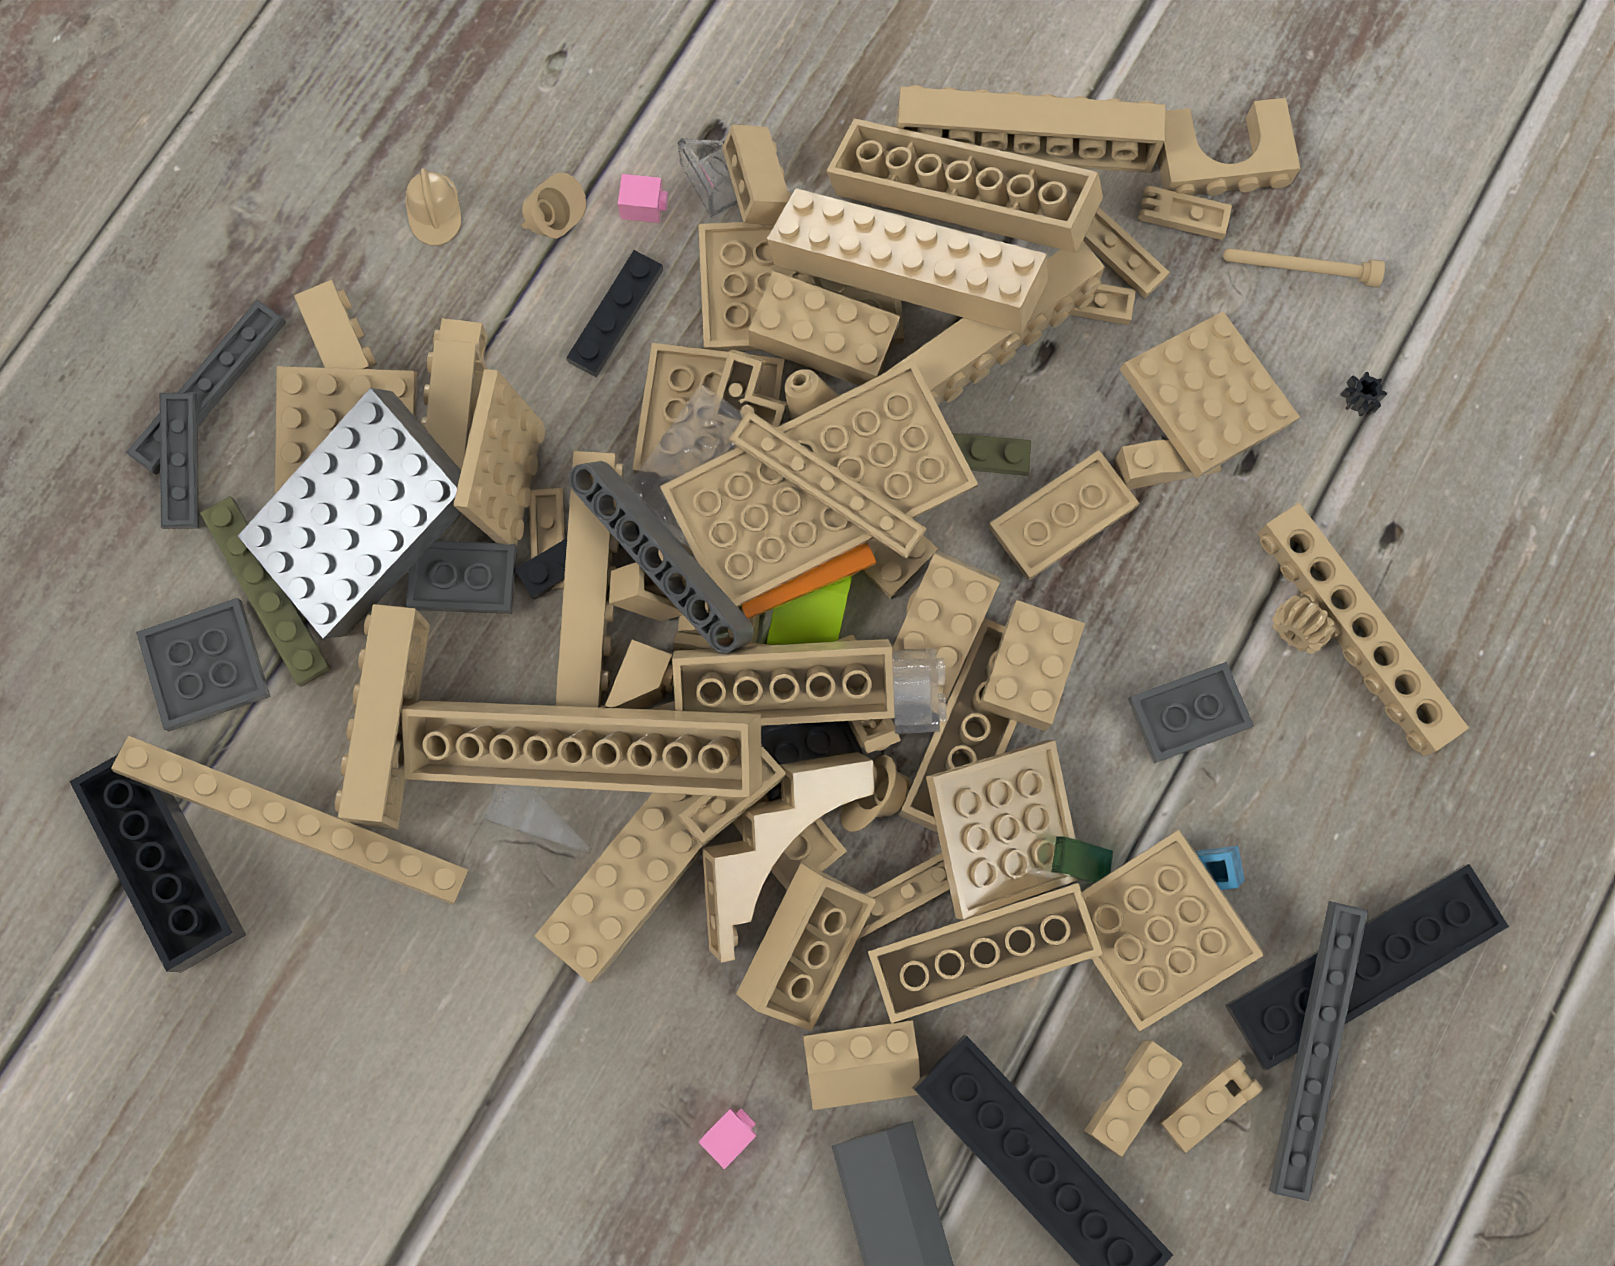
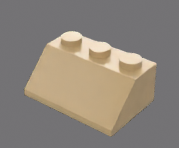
M913 1020L803 1035L813 1110L918 1095L912 1088L920 1080L919 1058Z

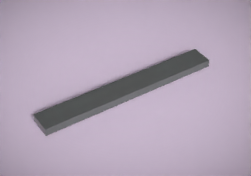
M1332 901L1328 902L1269 1191L1274 1194L1309 1201L1368 914L1366 909Z

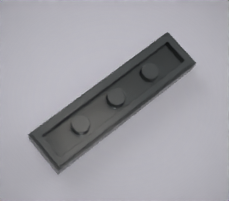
M195 392L159 393L161 528L199 529L197 394Z

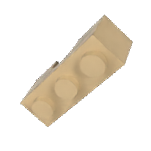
M1143 1040L1124 1069L1126 1074L1122 1083L1109 1100L1102 1102L1083 1132L1113 1154L1123 1157L1183 1063L1155 1042Z

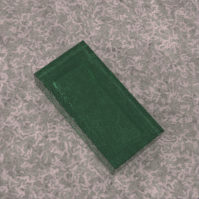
M1056 836L1051 872L1094 884L1111 873L1113 851L1069 837Z

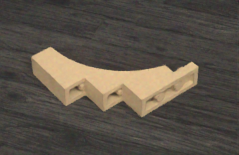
M859 752L779 765L786 772V778L780 782L781 799L753 804L742 813L743 841L702 848L709 951L721 963L735 960L734 947L738 945V934L734 925L751 922L761 888L770 870L788 845L806 827L827 812L853 800L874 795L877 770L872 759Z

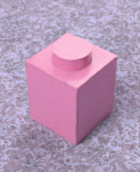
M622 174L618 197L620 218L659 223L661 211H666L668 205V191H663L661 178Z
M731 1107L698 1142L725 1169L756 1137L757 1133L752 1129L756 1122L742 1108L736 1113Z

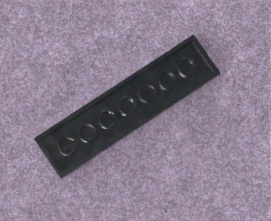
M1470 864L1459 867L1365 923L1345 1024L1509 927ZM1318 951L1225 1005L1263 1070L1271 1069L1298 1052Z
M963 1035L912 1087L1079 1266H1164L1173 1256L1168 1248L968 1036Z

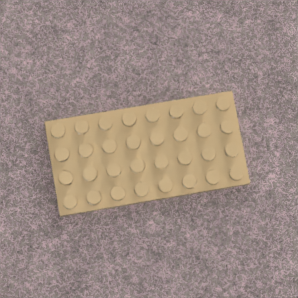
M914 359L777 427L778 430L912 519L978 486ZM739 447L660 486L698 564L737 607L874 539Z

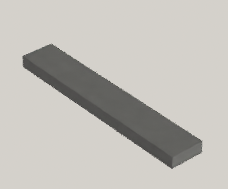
M259 300L254 302L177 392H195L197 394L198 425L286 323L283 317ZM160 413L126 452L155 475L160 471Z

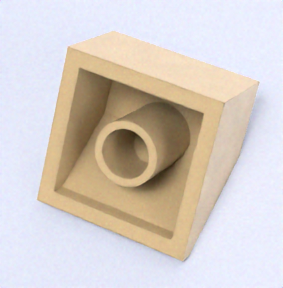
M631 640L605 707L645 709L664 701L666 693H673L672 654Z

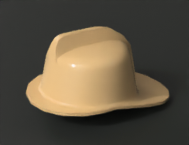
M422 168L421 173L411 179L406 190L405 202L409 225L413 235L420 242L431 246H440L450 242L457 235L461 227L458 194L454 182L447 176L428 172L426 168Z
M556 173L547 178L523 202L522 213L525 221L521 224L522 228H529L535 234L557 239L563 236L584 216L586 196L581 184L576 178L567 173Z
M888 755L879 756L873 761L877 770L874 795L843 804L841 823L843 828L849 832H856L865 828L875 817L894 815L903 806L911 786V781L907 776L896 770L893 758Z

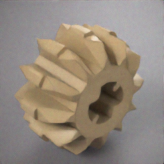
M1293 595L1277 608L1276 614L1272 618L1274 623L1272 627L1276 632L1280 633L1279 638L1288 642V646L1296 647L1299 652L1305 651L1313 654L1315 651H1319L1322 646L1329 642L1334 632V621L1327 616L1328 612L1322 610L1318 603L1310 602L1306 597L1301 599L1299 596Z

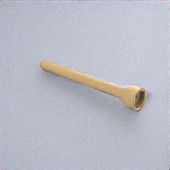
M1231 248L1226 249L1223 253V258L1227 262L1358 278L1359 282H1364L1365 286L1380 287L1385 272V262L1373 259L1358 265Z

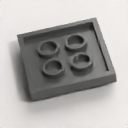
M239 598L136 632L164 730L168 732L271 697L244 606Z

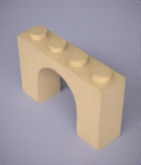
M1286 98L1253 102L1246 116L1252 156L1245 161L1235 164L1217 162L1201 150L1197 143L1190 108L1165 111V141L1157 157L1163 189L1191 196L1206 193L1210 196H1216L1225 191L1239 190L1240 192H1250L1260 187L1269 186L1279 189L1291 184L1301 168Z

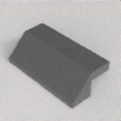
M913 1121L904 1122L876 1133L857 1136L832 1145L864 1266H954Z

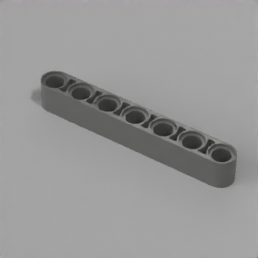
M595 461L579 464L572 468L569 474V483L575 494L713 649L720 653H729L750 643L754 631L748 618L607 462ZM613 498L616 501V508L613 504ZM636 524L639 527V534L636 531ZM659 550L663 555V561L659 557ZM682 576L686 580V587L682 583ZM705 602L709 605L710 614L705 608ZM728 628L733 632L734 640L729 636Z

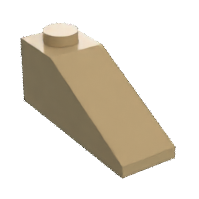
M1154 440L1123 446L1115 458L1118 475L1129 490L1195 477L1170 440ZM1220 465L1204 475L1220 472Z

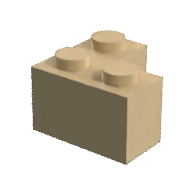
M734 349L728 352L710 413V419L737 427L747 411L750 410L775 428L782 425L787 402L756 393L765 359Z
M680 543L692 556L693 552L691 548L687 545ZM659 550V557L663 561V555ZM637 562L611 570L609 604L658 621H665L683 615ZM682 576V583L686 587V580Z

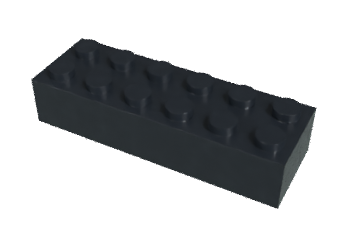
M117 754L69 782L166 972L182 973L246 936V933L174 795L113 772L111 767L118 756Z

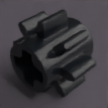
M1365 372L1360 380L1354 375L1351 376L1346 382L1348 387L1340 394V396L1346 398L1347 406L1345 409L1357 411L1359 416H1362L1368 408L1375 413L1381 407L1379 401L1387 395V392L1382 391V379L1369 376V372Z

